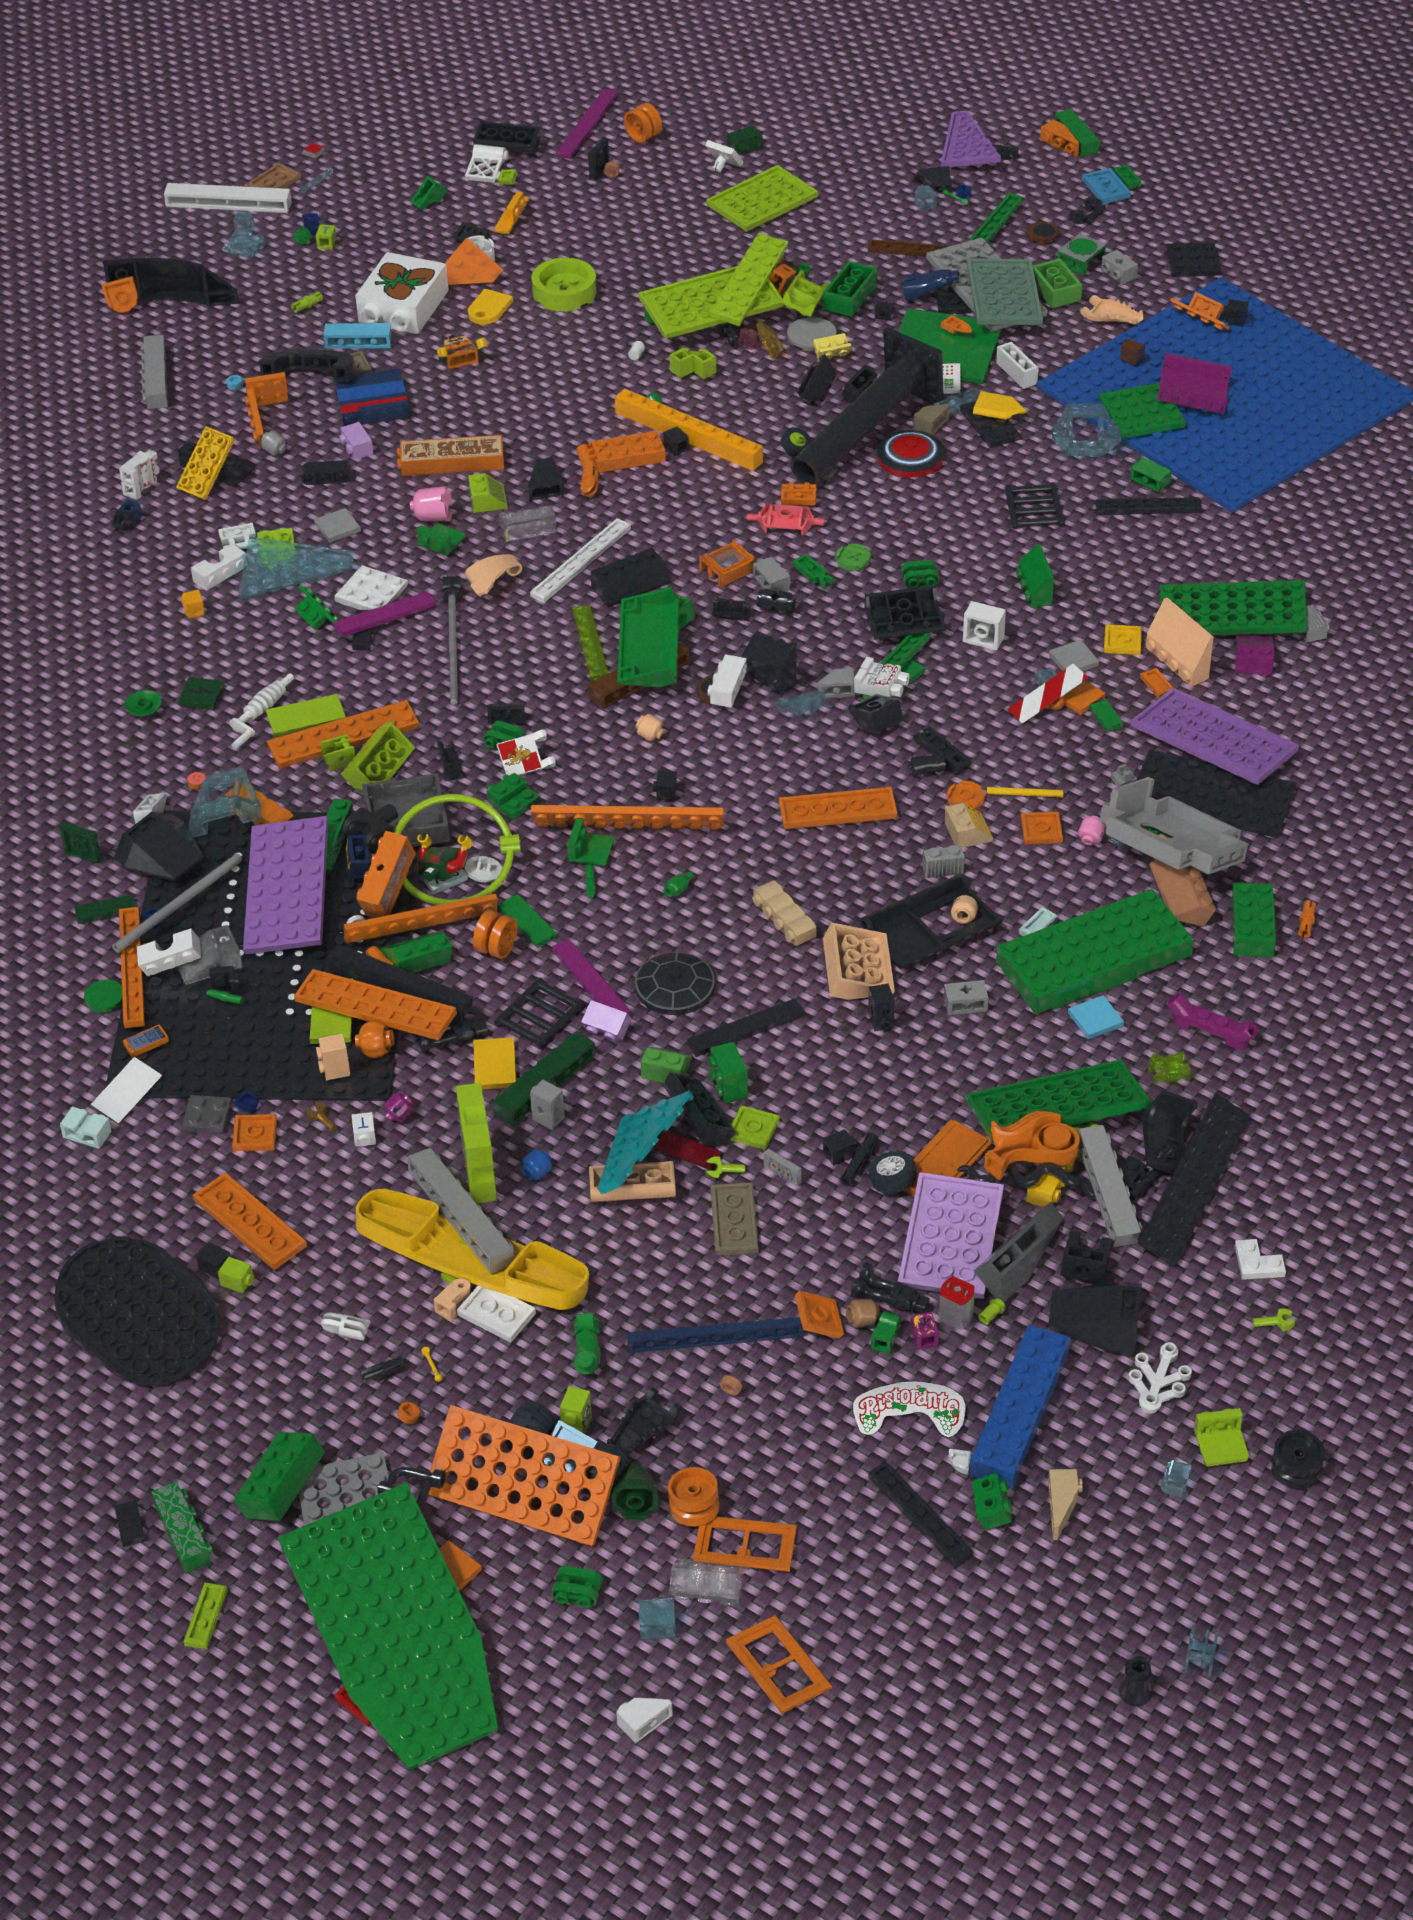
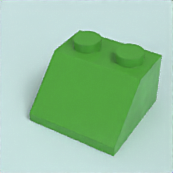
M654 1046L647 1047L641 1060V1078L665 1083V1079L670 1072L685 1076L693 1055Z

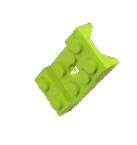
M800 270L786 290L781 303L785 304L787 308L798 310L804 316L811 317L817 304L823 299V291L829 283L821 286L805 279L804 271Z

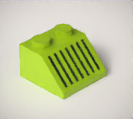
M486 473L468 475L473 513L508 509L503 484Z

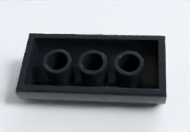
M480 121L473 144L505 147L508 152L536 155L540 143V127Z
M673 1072L668 1074L664 1085L671 1098L689 1090L694 1096L693 1100L687 1101L682 1106L684 1109L682 1114L703 1145L706 1147H718L727 1143L736 1132L699 1079Z

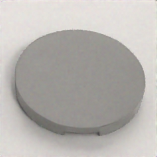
M816 317L796 320L787 330L789 343L792 346L803 348V351H815L813 339L836 335V328L831 322Z

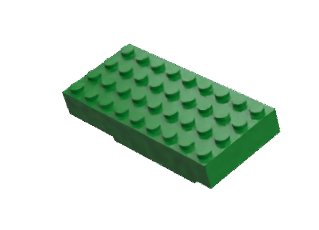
M1152 888L997 945L996 963L1034 1014H1038L1048 1009L1053 1011L1138 979L1141 974L1192 956L1194 939Z

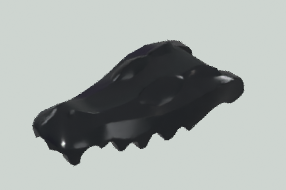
M651 1387L644 1396L631 1403L629 1409L626 1410L625 1417H622L620 1424H618L617 1432L614 1433L611 1439L608 1438L607 1444L618 1446L629 1455L641 1443L671 1427L679 1416L682 1406L675 1403L669 1411L655 1402L659 1391Z

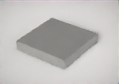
M346 508L314 519V524L329 543L361 532L360 526Z
M1082 640L1049 650V656L1062 671L1071 664L1077 666L1081 671L1099 666V660Z

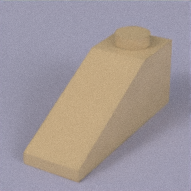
M1077 1469L1049 1470L1048 1488L1053 1540H1058L1077 1503L1078 1492H1082V1478L1077 1477Z

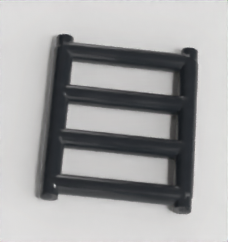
M1055 482L1050 483V485L1005 486L1013 529H1017L1020 526L1064 525ZM1051 492L1050 496L1013 497V494ZM1053 502L1051 507L1015 508L1017 504ZM1055 513L1056 516L1053 518L1017 519L1018 515Z
M539 977L494 1020V1024L496 1026L503 1025L534 1042L535 1046L540 1049L586 1003L582 999L577 1001L549 986ZM540 989L572 1007L565 1013L533 996V994ZM525 1001H528L559 1018V1020L552 1025L520 1006ZM515 1013L547 1030V1032L540 1037L508 1020V1018Z

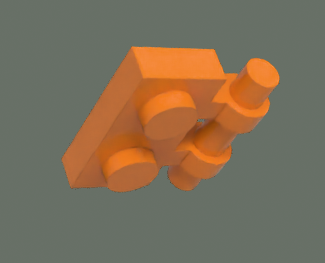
M794 482L782 484L781 505H816V484H809V482H804V484H794Z

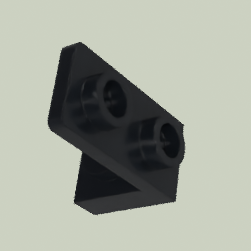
M744 320L740 326L728 322L721 325L723 335L727 336L728 343L732 344L734 349L738 348L736 332L744 331Z

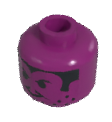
M396 1092L384 1103V1107L387 1110L384 1114L391 1122L396 1120L402 1123L414 1112L413 1105L415 1103L405 1092L402 1094Z

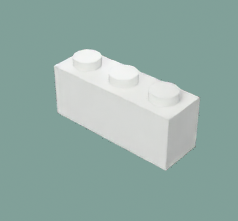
M1012 342L997 346L996 363L1023 389L1033 386L1038 382V367Z
M725 654L723 661H720L718 664V672L714 673L713 684L709 685L708 688L710 704L732 708L746 674V658Z

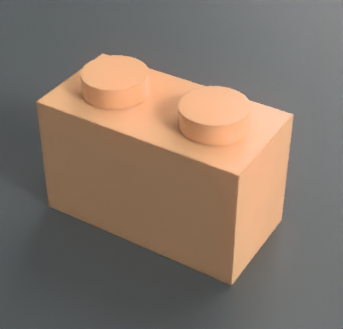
M343 1033L318 1038L320 1047H316L318 1059H322L318 1061L320 1073L325 1074L326 1080L350 1076Z

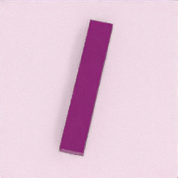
M426 591L333 622V627L341 637H345L435 607L436 600Z
M570 939L552 946V952L595 1002L626 1012L631 1016L629 1008Z

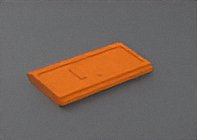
M950 1119L913 1159L917 1171L916 1181L903 1191L915 1197L919 1172L962 1178L965 1172H958L957 1169L962 1165L972 1167L992 1145V1142L989 1138L956 1120Z

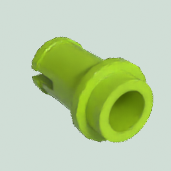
M999 1298L992 1299L990 1305L978 1314L979 1320L983 1324L988 1325L998 1314L1004 1312V1302Z

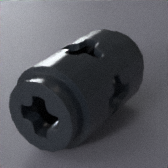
M767 588L759 590L757 607L767 611L785 614L793 613L796 596L792 595L791 592Z

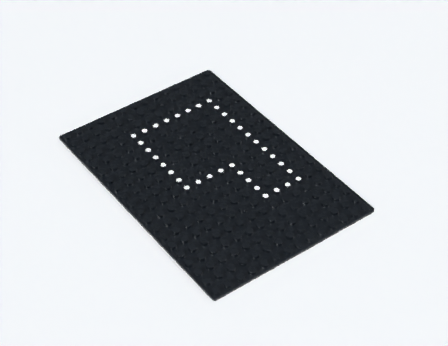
M163 811V813L172 814L184 822L205 859L177 881L149 875L140 924L145 921L149 914L154 915L152 913L158 912L235 854H239L242 857V862L163 919L160 924L155 925L141 936V945L156 941L164 951L172 945L173 934L191 928L200 938L201 958L147 976L142 971L145 1026L124 1028L122 1003L105 1088L133 1059L124 1047L123 1040L160 1024L167 1034L169 1042L135 1057L162 1075L142 1098L189 1099L190 1095L246 1100L387 1101L391 1096L399 1030L388 1027L389 1030L393 1031L394 1045L390 1046V1051L379 1058H370L364 1055L361 1048L355 1044V1035H359L361 1027L369 1021L352 1017L351 1042L345 1043L350 1076L326 1080L325 1074L320 1073L318 1061L322 1059H318L316 1047L320 1046L319 1044H310L312 1006L295 1002L294 999L295 993L312 969L341 976L329 971L328 954L338 945L366 955V950L370 947L376 946L380 950V948L411 939L412 930L357 942H345L344 924H347L349 918L355 915L363 916L365 920L373 918L365 915L356 898L359 888H362L364 879L348 878L345 852L348 835L344 840L332 870L326 869L322 945L245 954L243 951L251 831L252 826H255L252 820L243 818L237 811ZM328 812L291 813L294 815L295 820L326 816ZM354 833V834H358V835H366V834H363V833ZM422 846L413 847L416 854L406 875V878L416 888L420 871L418 861L419 849ZM369 848L370 866L372 856L376 854V852L374 853L373 848ZM403 885L390 915L415 909L416 897L407 891ZM233 966L235 974L238 973L239 985L236 986V993H232L231 986L212 987L209 968ZM211 989L226 991L243 997V1003L240 1005L224 1002L208 996L206 992Z

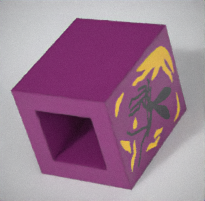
M932 1312L911 1316L910 1331L916 1349L920 1350L938 1346L939 1332Z

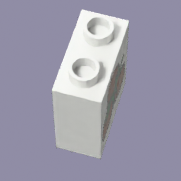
M387 252L356 294L358 322L391 323V329L419 334L449 291L446 264Z

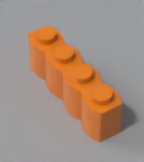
M241 782L225 793L227 806L231 810L239 812L243 818L252 820L254 825L295 820L294 815L290 811L280 807L275 801L268 799L264 794L254 790L245 782Z

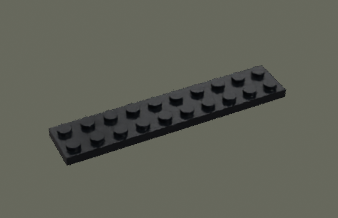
M1217 1093L1213 1094L1137 1243L1138 1245L1173 1267L1177 1264L1250 1114Z

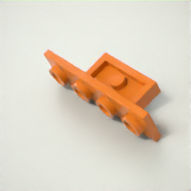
M1195 292L1188 306L1173 298L1170 299L1174 304V308L1180 311L1185 309L1187 314L1192 317L1200 316L1201 321L1207 324L1212 322L1214 323L1213 326L1220 330L1223 328L1230 329L1228 325L1218 320L1225 307L1223 304Z

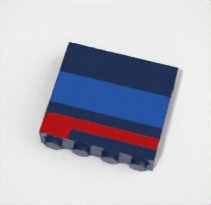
M399 368L357 374L350 382L334 381L335 393L338 396L342 413L343 427L360 422L362 425L410 417L409 403Z

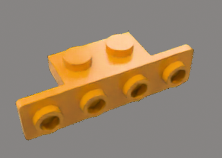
M517 191L496 224L494 232L509 234L529 201V197L523 196V192Z

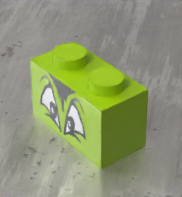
M568 1386L560 1405L561 1421L583 1434L586 1433L592 1419L590 1391Z

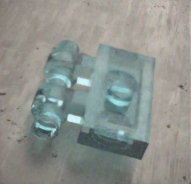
M236 230L229 238L230 245L225 244L224 250L229 251L231 254H241L243 257H253L255 252L252 250L258 251L265 243L264 237Z

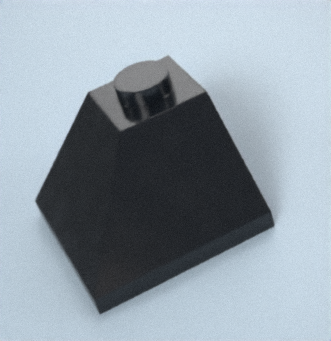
M949 166L919 169L913 176L914 180L933 190L943 191L952 185Z

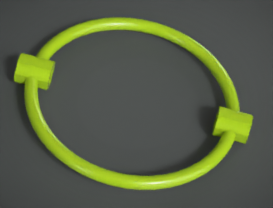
M462 794L434 796L416 804L401 818L394 830V833L400 835L410 819L421 810L443 802H463L487 812L498 823L504 836H499L501 854L506 853L504 866L495 881L478 894L462 899H440L423 893L405 878L403 883L405 889L418 899L432 905H441L492 894L506 879L512 866L514 852H520L519 834L512 835L506 821L493 807L471 796Z

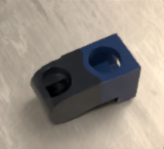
M126 499L113 516L112 527L125 532L128 531L132 523L136 519L140 520L143 516L140 503Z

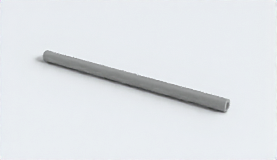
M235 854L114 943L112 945L114 951L117 953L122 951L242 862V857L239 854Z

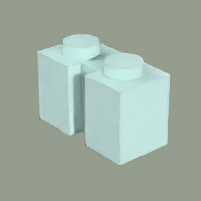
M71 1107L60 1123L63 1138L100 1149L111 1133L109 1118L95 1113L91 1116L87 1110Z

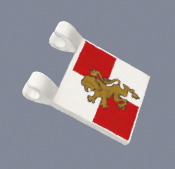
M544 729L497 744L506 774L511 775L515 772L520 776L541 769L555 767L554 757H548L541 761L535 743L546 740L547 734Z

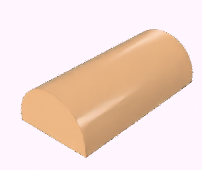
M673 1161L635 1163L631 1167L633 1172L625 1179L620 1188L602 1195L597 1187L605 1165L589 1167L591 1202L676 1197Z

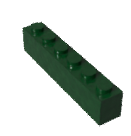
M578 1031L568 1036L558 1047L553 1048L545 1058L539 1060L533 1068L526 1071L520 1079L512 1083L502 1094L495 1097L493 1100L494 1115L510 1126L515 1125L531 1111V1089L535 1085L537 1086L542 1079L556 1087L561 1086L596 1056L595 1042Z

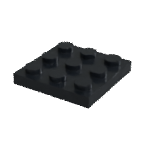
M1190 242L1167 244L1166 250L1171 277L1220 276L1215 243Z

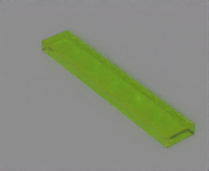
M590 605L572 607L590 681L593 682L607 675L608 671Z

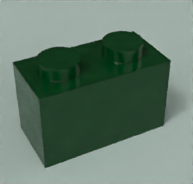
M754 125L727 133V147L733 148L738 155L762 148L763 134Z

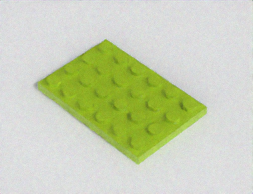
M776 165L706 199V205L748 232L818 197V191L784 168Z

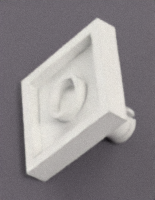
M707 140L706 148L717 159L712 167L714 171L721 173L725 162L742 167L743 160L733 148Z

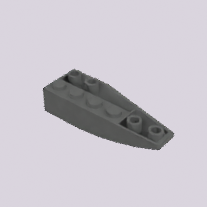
M1051 1202L1044 1206L973 1270L995 1298L1005 1302L1029 1280L1064 1219Z

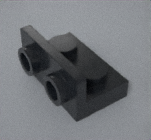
M464 222L461 223L453 236L454 240L460 243L472 236H484V239H492L487 229H480L472 223L467 224Z

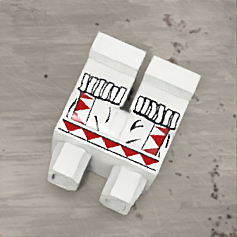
M148 450L146 453L139 451L137 455L119 468L123 495L138 500L141 497V491L157 481L156 475L159 473V467L154 464V461L157 459L156 452Z
M866 657L854 678L855 693L869 696L879 694L887 697H892V695L901 697L903 685L907 686L909 683V673L901 672V666L883 665L875 663L873 658Z

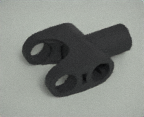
M391 804L385 805L374 814L364 808H359L346 819L342 831L347 835L354 833L366 834L367 837L364 845L370 849L378 846L379 839L383 837L385 831L393 832L394 827L390 823L398 818V812Z

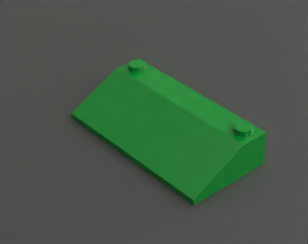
M672 587L621 599L618 684L663 687L677 683L679 599Z

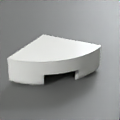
M949 1449L951 1465L957 1471L968 1475L971 1451Z

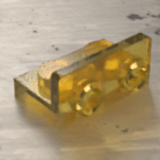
M759 321L756 327L761 337L760 341L769 356L775 359L784 349V346L774 330Z

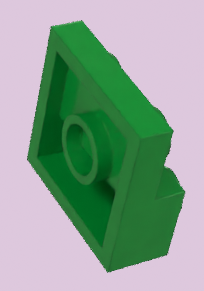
M515 772L511 775H504L501 782L496 785L491 784L486 791L487 802L512 820L529 810L531 805L541 802L540 795L528 788L527 781Z

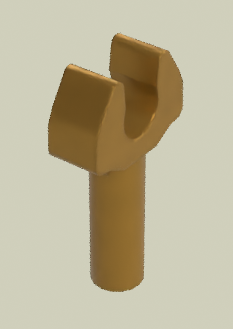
M315 1101L317 1111H312L309 1107H306L307 1118L310 1122L319 1120L331 1132L337 1129V1126L325 1115L327 1109L324 1103Z

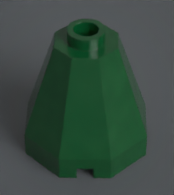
M630 1463L612 1488V1510L616 1513L617 1510L621 1512L622 1517L626 1520H645L650 1516V1512L658 1510V1488L648 1468L641 1463Z

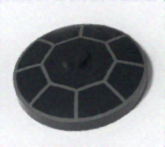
M667 952L648 959L638 969L635 977V991L641 1003L650 1010L665 1015H684L702 1008L709 1002L715 989V977L711 967L703 959L684 952Z

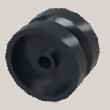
M1291 1430L1280 1435L1274 1446L1271 1465L1273 1476L1280 1484L1292 1489H1305L1316 1484L1321 1476L1325 1449L1322 1442L1316 1435L1303 1430Z

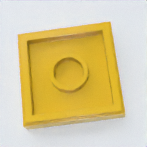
M1105 624L1104 653L1140 655L1142 627Z

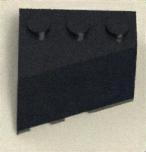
M754 633L741 656L746 658V674L783 695L797 684V643H786L784 639L774 640L771 636Z

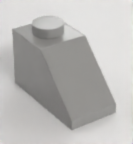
M853 668L834 669L818 682V698L855 697Z

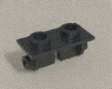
M718 597L713 599L714 608L712 615L747 620L750 607L746 601L733 600L732 604H730L729 599Z

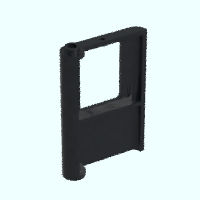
M960 873L861 917L860 924L862 929L887 934L890 960L899 969H903L1000 925L1002 919L969 888V878ZM962 895L975 899L978 905L977 912L983 917L941 937L937 936L920 919V917L953 903L957 897Z

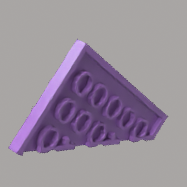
M967 110L952 112L941 159V167H966L969 165L1001 162V155L997 153L990 140L985 137L978 124H975Z

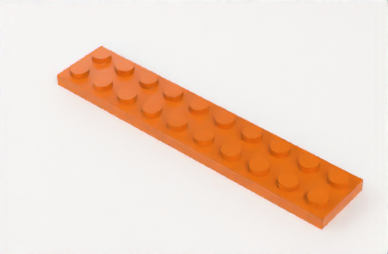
M531 805L533 822L539 827H548L549 824H556L557 827H567L568 825H574L576 818L584 819V827L594 825L597 828H604L606 825H613L615 828H624L625 825H632L633 828L651 826L655 829L663 828V826H671L673 829H680L682 826H690L691 829L709 826V829L716 830L724 827L725 822L724 809L712 807Z

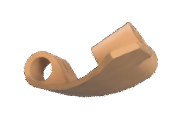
M495 555L471 565L466 570L465 576L476 594L481 597L484 594H488L489 590L494 587L493 584L496 579L505 571L510 576L520 574L522 565L514 555Z

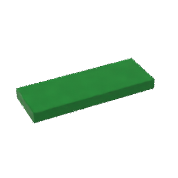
M518 894L498 904V909L504 915L516 919L517 928L536 948L557 938V933Z

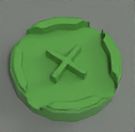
M848 544L847 547L842 546L836 552L837 565L845 570H862L871 561V553L865 546L860 544Z

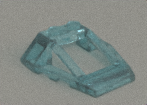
M1068 403L1062 412L1061 418H1058L1056 426L1052 428V441L1067 455L1074 457L1104 456L1121 442V430L1115 426V421L1110 419L1109 412L1102 403ZM1073 417L1098 418V441H1073Z
M243 766L208 775L203 781L189 819V832L192 837L208 834L209 821L237 814L242 823L261 819V804ZM242 783H244L248 799L239 796ZM234 785L231 796L207 802L210 792Z

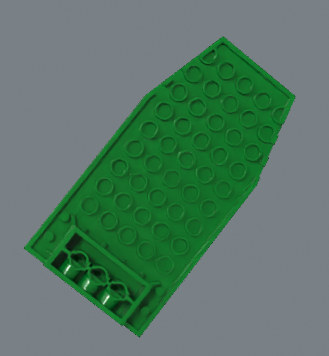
M407 1482L278 1537L281 1548L350 1700L361 1710L364 1717L370 1721L382 1739L384 1738L409 1771L498 1732L481 1635Z

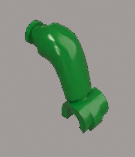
M593 1313L577 1314L574 1321V1335H576L577 1345L574 1366L582 1375L593 1374L600 1366L601 1353L597 1334H600V1321L593 1317Z

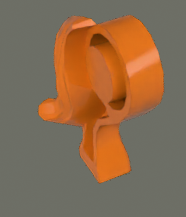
M1048 1111L1029 1113L1016 1123L1006 1127H1001L995 1121H992L991 1133L996 1147L985 1153L984 1168L998 1180H1001L1008 1164L1015 1161L1039 1164L1050 1162L1056 1165L1071 1163L1077 1158L1079 1152V1134L1073 1127L1060 1123L1061 1114Z

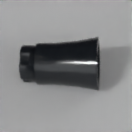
M1136 1656L1134 1659H1129L1125 1667L1123 1680L1119 1686L1121 1699L1131 1706H1143L1152 1698L1151 1664L1147 1662L1145 1657Z

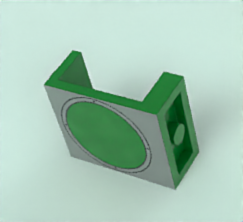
M1079 233L1058 250L1057 259L1061 258L1070 270L1084 275L1087 273V265L1090 259L1094 256L1099 258L1105 256L1106 244Z

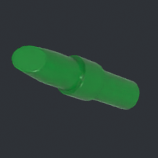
M211 989L206 992L208 996L224 1002L240 1005L243 1003V997L226 991Z

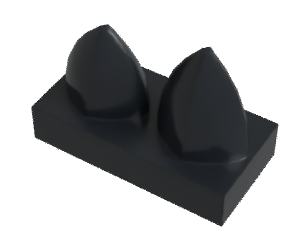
M488 704V724H494L495 721L509 724H525V704Z

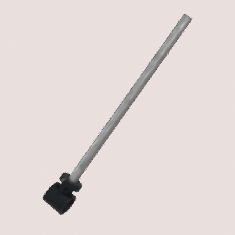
M442 576L443 599L449 606L450 702L452 705H456L458 703L456 603L461 599L460 576Z

